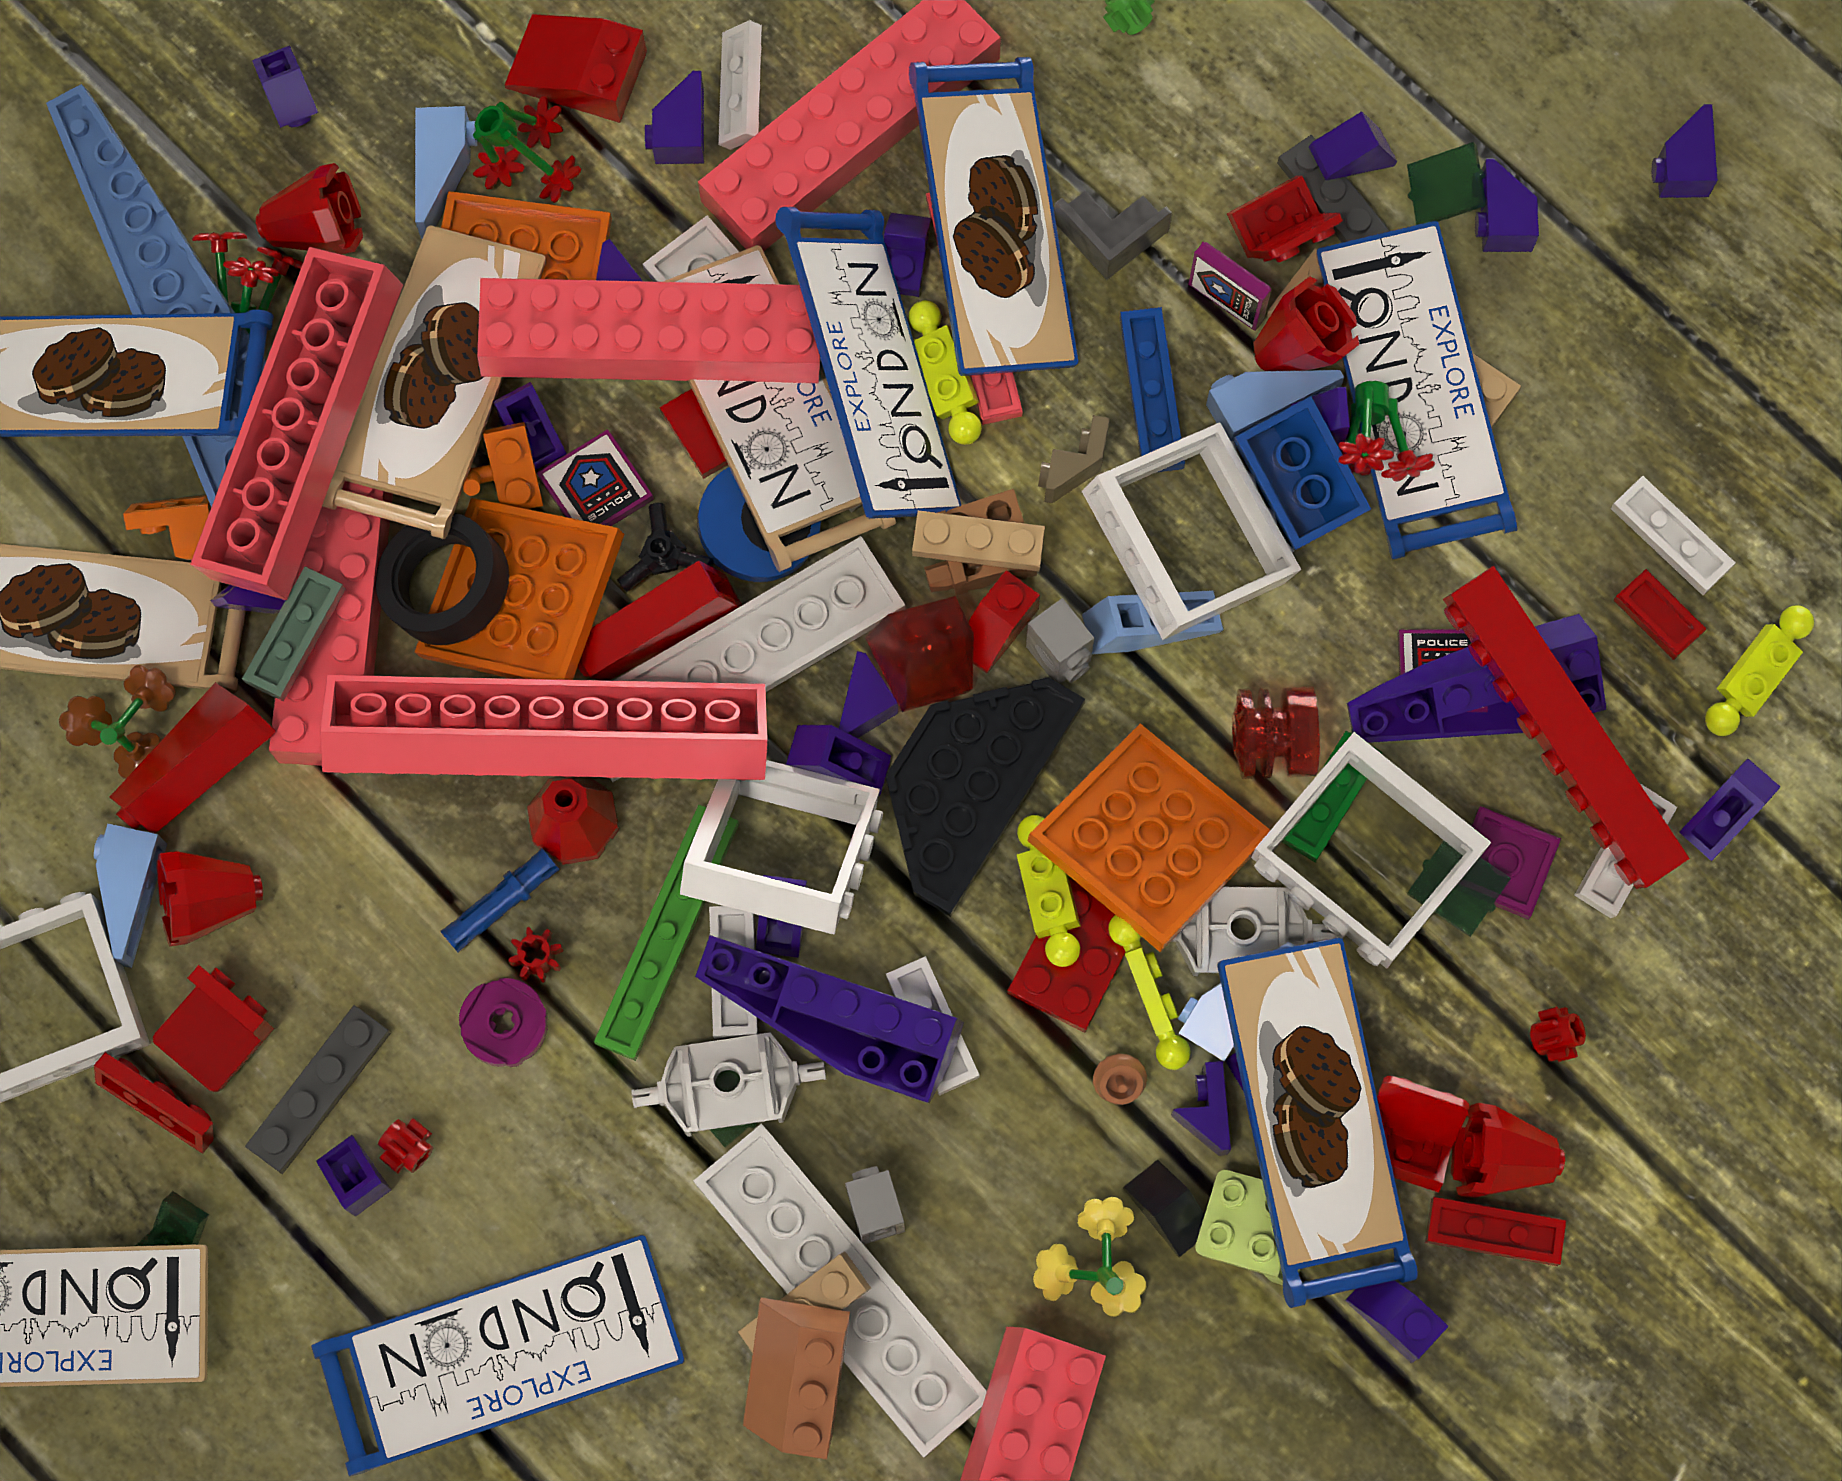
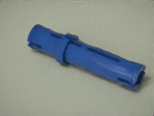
M541 848L531 859L513 873L510 870L503 875L505 879L467 909L454 922L443 928L441 933L459 953L470 941L496 922L509 909L521 900L526 902L530 899L531 896L529 894L560 869Z

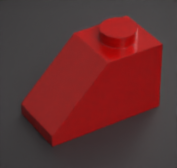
M1006 570L981 600L953 649L987 674L1039 610L1040 594Z

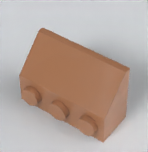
M768 1298L760 1299L743 1426L783 1453L827 1460L834 1430L850 1312Z

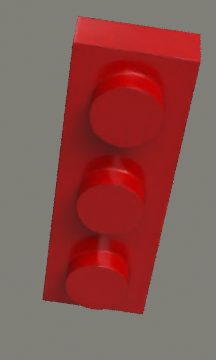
M105 1052L94 1064L95 1084L203 1154L213 1142V1122H211V1117L202 1108L193 1104L188 1107L176 1099L174 1092L168 1086L159 1081L150 1082L140 1075L135 1065L124 1058H118L117 1060Z
M1433 1197L1430 1203L1425 1243L1559 1266L1561 1265L1566 1220Z

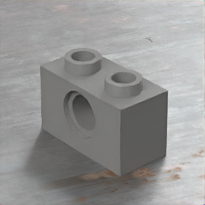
M1063 598L1028 623L1026 648L1051 679L1058 683H1062L1067 679L1072 683L1089 670L1090 666L1088 663L1091 661L1094 637Z
M875 1166L853 1173V1181L847 1182L845 1185L861 1242L867 1244L905 1232L903 1216L889 1170L879 1173L878 1167Z

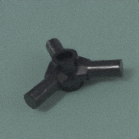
M653 503L648 507L652 533L647 537L639 555L640 561L616 580L626 592H629L651 573L658 575L678 570L680 567L688 568L697 561L713 567L714 560L707 556L686 551V546L672 531H668L665 505L663 503Z

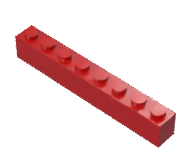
M1492 566L1443 598L1447 605L1444 608L1447 619L1456 630L1463 629L1471 641V644L1468 645L1471 655L1481 667L1487 665L1496 679L1492 682L1495 691L1505 703L1511 701L1520 716L1517 718V722L1521 730L1529 739L1536 738L1544 750L1541 758L1545 766L1554 776L1560 774L1569 788L1565 791L1568 800L1579 813L1582 811L1586 813L1593 824L1590 827L1592 836L1603 849L1609 848L1618 861L1614 864V867L1620 878L1628 886L1633 884L1636 889L1647 888L1689 860V856L1496 568Z

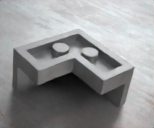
M1086 191L1069 204L1063 198L1059 199L1055 203L1054 208L1056 225L1106 280L1169 231L1172 212L1167 206L1158 212L1143 195L1114 219H1111Z

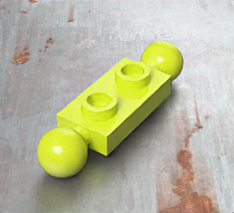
M928 300L919 301L911 307L908 318L911 327L923 334L922 337L914 340V344L937 417L941 419L952 416L948 425V431L956 443L962 445L971 444L979 438L982 430L979 418L967 410V408L980 403L970 375L961 376L958 373L952 329L948 325L938 329L942 318L939 307Z
M1800 605L1790 606L1780 616V629L1775 624H1766L1717 687V690L1727 700L1715 703L1706 712L1705 723L1713 734L1727 736L1734 733L1740 724L1739 711L1745 717H1754L1803 653L1793 641L1794 639H1802L1808 636L1813 630L1814 617L1810 610Z
M1030 815L1020 822L1017 829L1019 841L1023 846L1029 848L1030 851L1017 854V859L1035 933L1039 939L1051 936L1045 946L1048 960L1056 966L1067 967L1072 965L1080 955L1078 940L1075 936L1068 933L1067 930L1080 927V921L1069 876L1028 842L1029 834L1045 819L1039 815Z
M1114 915L1108 926L1109 935L1116 944L1124 947L1125 956L1155 1034L1159 1038V1043L1156 1047V1058L1166 1069H1180L1188 1063L1191 1049L1183 1037L1175 1034L1172 1020L1178 1018V1013L1170 993L1162 995L1158 987L1156 978L1163 975L1155 953L1150 952L1146 954L1140 942L1141 936L1129 923Z

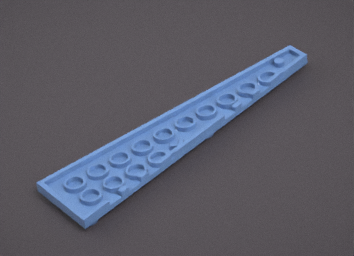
M80 84L46 102L132 315L235 313L90 92ZM245 328L241 330L229 420L238 418L249 342V333ZM265 358L263 359L262 371L266 363ZM182 436L212 507L238 437Z

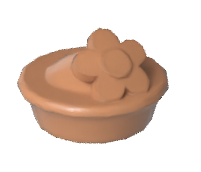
M1128 1054L1108 1056L1098 1064L1093 1075V1085L1097 1094L1102 1099L1119 1105L1128 1104L1137 1099L1146 1087L1147 1073L1144 1065L1137 1058Z

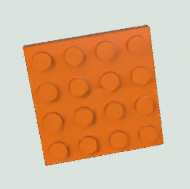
M448 191L441 228L544 255L546 264L540 279L596 280L602 243L609 239L612 217L610 212Z
M471 498L465 516L485 530L500 545L506 556L509 567V584L506 597L492 621L474 636L450 645H431L418 641L414 653L423 659L510 679L573 680L625 534L617 527ZM454 544L428 614L440 613L454 607L469 592L476 574V560L470 547Z
M1140 723L1029 834L1028 842L1117 917L1129 923L1141 937L1161 952L1252 857L1254 849L1269 833L1270 829Z

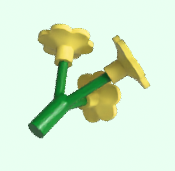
M1109 1197L1103 1201L1099 1199L1088 1200L1084 1204V1211L1078 1215V1225L1082 1229L1088 1230L1092 1238L1102 1241V1266L1097 1272L1078 1270L1075 1258L1068 1255L1067 1248L1063 1244H1053L1049 1250H1041L1036 1258L1038 1269L1034 1273L1033 1280L1035 1286L1043 1290L1045 1299L1056 1301L1061 1294H1069L1077 1279L1096 1281L1097 1283L1091 1289V1297L1096 1303L1102 1304L1103 1311L1107 1315L1117 1317L1123 1311L1134 1313L1139 1310L1142 1304L1140 1295L1147 1288L1146 1280L1142 1275L1135 1273L1134 1267L1127 1261H1120L1113 1267L1111 1241L1124 1236L1127 1233V1226L1134 1221L1133 1211L1130 1208L1123 1207V1202L1116 1197Z

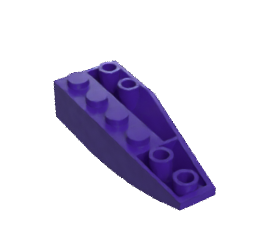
M1576 614L1535 626L1592 713L1606 710L1597 636L1583 618ZM1468 647L1414 668L1347 703L1352 734L1355 732L1367 743L1524 732L1517 722V718L1520 716L1511 701L1505 703L1500 698L1492 684L1496 680L1487 665L1481 667L1475 661ZM1488 706V712H1467Z
M709 935L695 976L843 1074L930 1103L950 1066L964 1022L956 1017Z

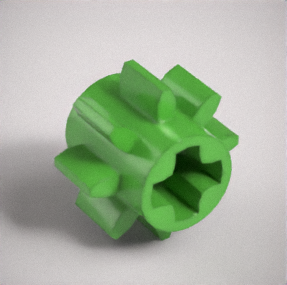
M1105 0L1107 4L1105 10L1108 13L1103 18L1113 32L1120 29L1122 33L1126 32L1128 35H1134L1142 31L1152 21L1153 16L1151 12L1153 9L1151 5L1155 1Z

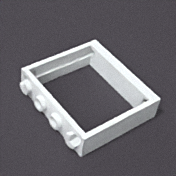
M1220 422L1097 475L1082 490L1084 497L1162 640L1285 584L1301 571L1293 555V548L1287 544L1277 526L1274 513L1264 503L1257 490L1253 475L1246 470L1236 452L1234 441H1230ZM1200 453L1262 565L1266 576L1188 611L1121 488Z
M1353 732L1257 845L1251 858L1257 862L1254 867L1263 877L1271 882H1275L1278 879L1290 889L1288 895L1296 904L1305 910H1309L1312 907L1324 917L1322 923L1329 931L1339 938H1343L1346 935L1359 946L1357 952L1367 962L1374 966H1378L1380 963L1387 969L1481 857L1491 842ZM1348 763L1463 855L1389 946L1384 944L1273 853Z
M766 760L765 780L718 779L684 861L680 895L834 935L840 918H849L854 900V893L849 891L850 888L859 889L864 871V864L859 862L860 860L868 862L874 842V836L869 834L870 832L878 833L881 825L883 812L876 810L880 789ZM738 795L856 825L832 894L711 863Z
M77 892L67 895L60 900L61 904L45 911L44 908L31 909L18 916L19 920L5 926L0 924V949L85 917L122 1026L0 1073V1103L92 1068L105 1052L117 1058L150 1045L124 967L113 958L102 903L91 893L85 895V892Z

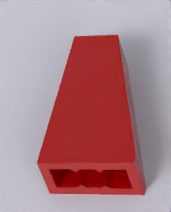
M697 561L592 627L580 658L578 669L585 677L590 676V678L599 681H609L650 660L742 606V603L725 573L701 561Z
M215 682L109 796L121 807L116 815L132 829L137 830L141 825L150 833L156 834L266 742L276 730L246 702Z

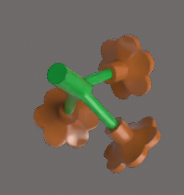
M136 665L130 670V676L124 681V688L132 695V703L117 722L112 723L111 714L105 711L104 700L97 696H91L87 699L82 696L73 697L68 702V710L63 712L59 718L60 727L67 731V741L74 746H81L84 743L96 746L101 742L111 745L116 741L121 744L114 752V760L119 764L118 773L123 779H126L161 741L160 737L155 733L142 735L139 732H132L126 737L124 735V727L139 708L147 709L151 707L155 711L163 712L169 707V701L176 695L175 688L167 682L165 673L157 668L148 670L142 665Z

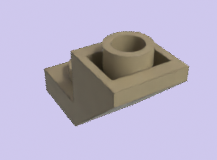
M1093 415L1091 429L1082 428L1078 453L1053 449L1050 463L1042 462L1038 487L1046 488L1044 502L1054 503L1101 471L1110 418Z

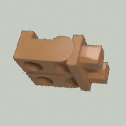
M1014 489L958 506L947 512L945 510L937 512L1024 523ZM949 560L924 567L931 592L954 589L956 596L968 593V590L981 589L996 583L1006 570L1015 577H1020L1021 580L1037 576V571Z

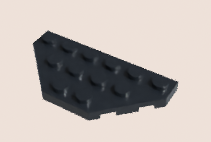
M1047 677L1034 680L1031 684L1009 689L1003 687L973 694V697L948 702V700L929 706L886 774V782L913 894L949 917L952 916L1085 704V698Z

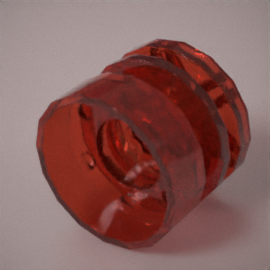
M1313 686L1283 687L1278 707H1273L1267 688L1259 689L1257 707H1254L1252 693L1249 688L1238 689L1236 706L1232 714V744L1242 779H1254L1256 759L1260 761L1261 773L1264 778H1271L1275 758L1282 759L1287 777H1310L1317 775L1320 756V733L1317 699Z

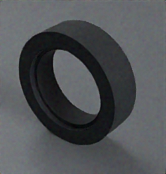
M457 513L453 514L446 539L431 536V531L406 525L392 538L385 548L376 573L377 597L386 615L413 638L431 645L459 643L480 632L498 613L506 597L509 584L508 562L500 545L476 522ZM460 544L470 547L476 560V574L466 596L454 607L440 613L425 614L415 611L410 601L409 585L412 574L419 562L428 553L444 545Z

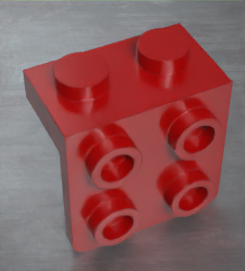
M1302 175L1291 178L1227 213L1247 258L1263 259L1264 262L1272 259L1282 262L1295 256L1300 252L1299 245L1310 239L1312 243H1316L1330 237L1335 233L1333 227L1343 221L1340 213L1319 212Z
M198 965L187 977L196 987L155 1032L153 1042L209 1091L219 1092L275 1028L263 1019L268 1011L250 995H247L242 1001L230 991L235 986V983L215 967L211 973H208Z
M1386 1076L1383 1078L1376 1095L1394 1178L1439 1193L1444 1182L1451 1148L1468 1115L1470 1104L1451 1093L1440 1092L1413 1083L1406 1078Z

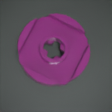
M501 978L497 981H491L487 984L483 983L475 987L464 1000L459 1013L461 1036L467 1049L478 1060L496 1067H517L525 1060L531 1058L542 1046L548 1030V1013L538 994L529 985L512 978ZM507 1011L513 1014L511 1021L515 1024L511 1031L504 1030L502 1034L496 1033L497 1025L492 1021L493 1017L496 1014L503 1017Z

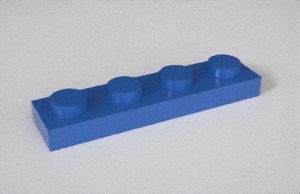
M1162 307L1120 312V325L1140 457L1181 439ZM1185 460L1158 472L1184 469Z

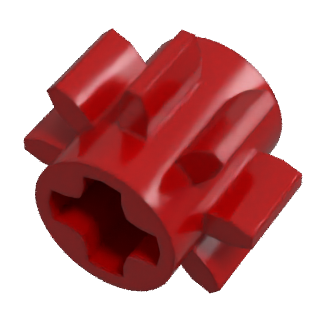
M527 927V936L521 941L517 939L511 940V943L517 949V955L510 957L508 960L511 966L523 964V968L520 971L522 980L525 981L531 974H534L544 983L546 982L545 973L550 971L551 968L555 971L561 970L560 965L555 961L554 955L560 954L564 950L561 944L549 945L552 939L550 930L546 929L542 936L535 935L530 927ZM541 947L545 954L544 959L535 958L531 963L527 953L529 950L537 952Z
M1556 1006L1539 1011L1538 1015L1541 1022L1532 1024L1530 1029L1531 1042L1536 1052L1540 1055L1547 1054L1549 1062L1555 1060L1561 1062L1578 1057L1575 1047L1583 1045L1586 1040L1585 1027L1581 1018L1575 1013L1569 1014L1567 1007L1559 1009Z
M414 1118L407 1125L398 1119L388 1127L378 1142V1145L385 1150L379 1159L397 1174L404 1167L411 1173H414L424 1164L434 1149L427 1142L432 1133Z

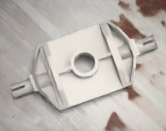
M1223 887L1181 930L1172 942H1176L1192 975L1198 976L1199 973H1219L1217 967L1219 961L1272 951L1288 941L1298 946L1312 943V941L1338 938V936L1329 931L1324 924H1312V920L1307 919L1303 908L1288 895L1290 889L1287 887ZM1238 918L1250 920L1255 927L1254 936L1247 940L1238 939L1231 931V923Z
M771 1032L676 1046L667 1061L662 1080L657 1082L656 1087L632 1089V1100L634 1108L656 1104L665 1105L687 1137L692 1136L691 1132L778 1119L779 1123H783L796 1091V1086L802 1082L826 1080L824 1061L798 1065L797 1061L792 1062ZM726 1070L735 1071L740 1076L737 1088L730 1092L720 1091L715 1086L717 1076Z

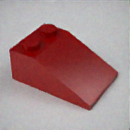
M532 14L505 82V88L539 99L545 96L549 102L620 123L647 53L643 30L604 18Z

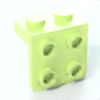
M1221 1170L1216 1176L1195 1246L1197 1253L1205 1258L1262 1273L1271 1282L1283 1285V1276L1262 1179L1229 1170Z

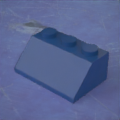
M1311 396L1232 438L1249 472L1253 475L1267 506L1274 513L1282 534L1293 550H1297L1371 510L1349 466L1338 462L1342 453Z

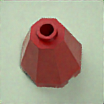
M335 163L322 165L263 202L259 208V214L256 215V227L259 235L262 238H266V241L274 247L305 251L312 247L341 255L355 252L363 239L362 227L354 228V219L361 217V207L349 175L344 171L336 173L339 166Z
M1309 276L1282 296L1253 343L1255 360L1262 370L1307 371L1330 366L1359 345L1358 335L1352 339L1351 329L1357 326L1356 316L1335 287L1326 284L1320 288L1314 285L1318 279Z
M560 776L549 778L527 806L533 844L539 849L542 848L562 865L598 859L604 852L607 843L619 831L613 793L591 777Z
M179 851L159 853L158 855L159 860L156 862L159 904L163 905L165 916H162V923L169 947L188 944L251 914L256 909V901L263 900L260 875H253L249 865Z
M1484 1103L1470 1105L1466 1117L1469 1118L1466 1127H1461L1452 1146L1451 1175L1453 1180L1462 1181L1463 1184L1456 1187L1458 1195L1476 1198L1550 1184L1555 1181L1556 1176L1562 1174L1565 1166V1153L1560 1149L1557 1138L1495 1105Z

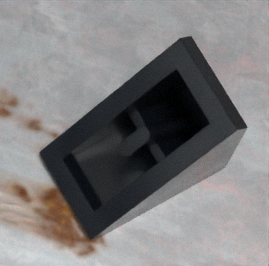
M1157 1160L1126 1184L1123 1189L1175 1254L1181 1257L1196 1245L1205 1214L1190 1190Z

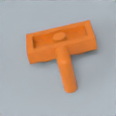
M525 422L484 430L483 436L490 465L471 468L463 484V491L469 496H474L479 493L480 484L494 481L500 504L524 509L543 506Z

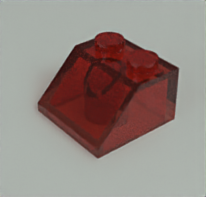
M955 596L890 613L865 637L902 712L963 695L973 689L974 632Z

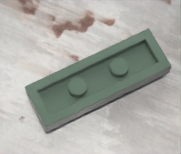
M304 567L288 599L283 604L242 678L243 681L284 701L346 589L343 584Z

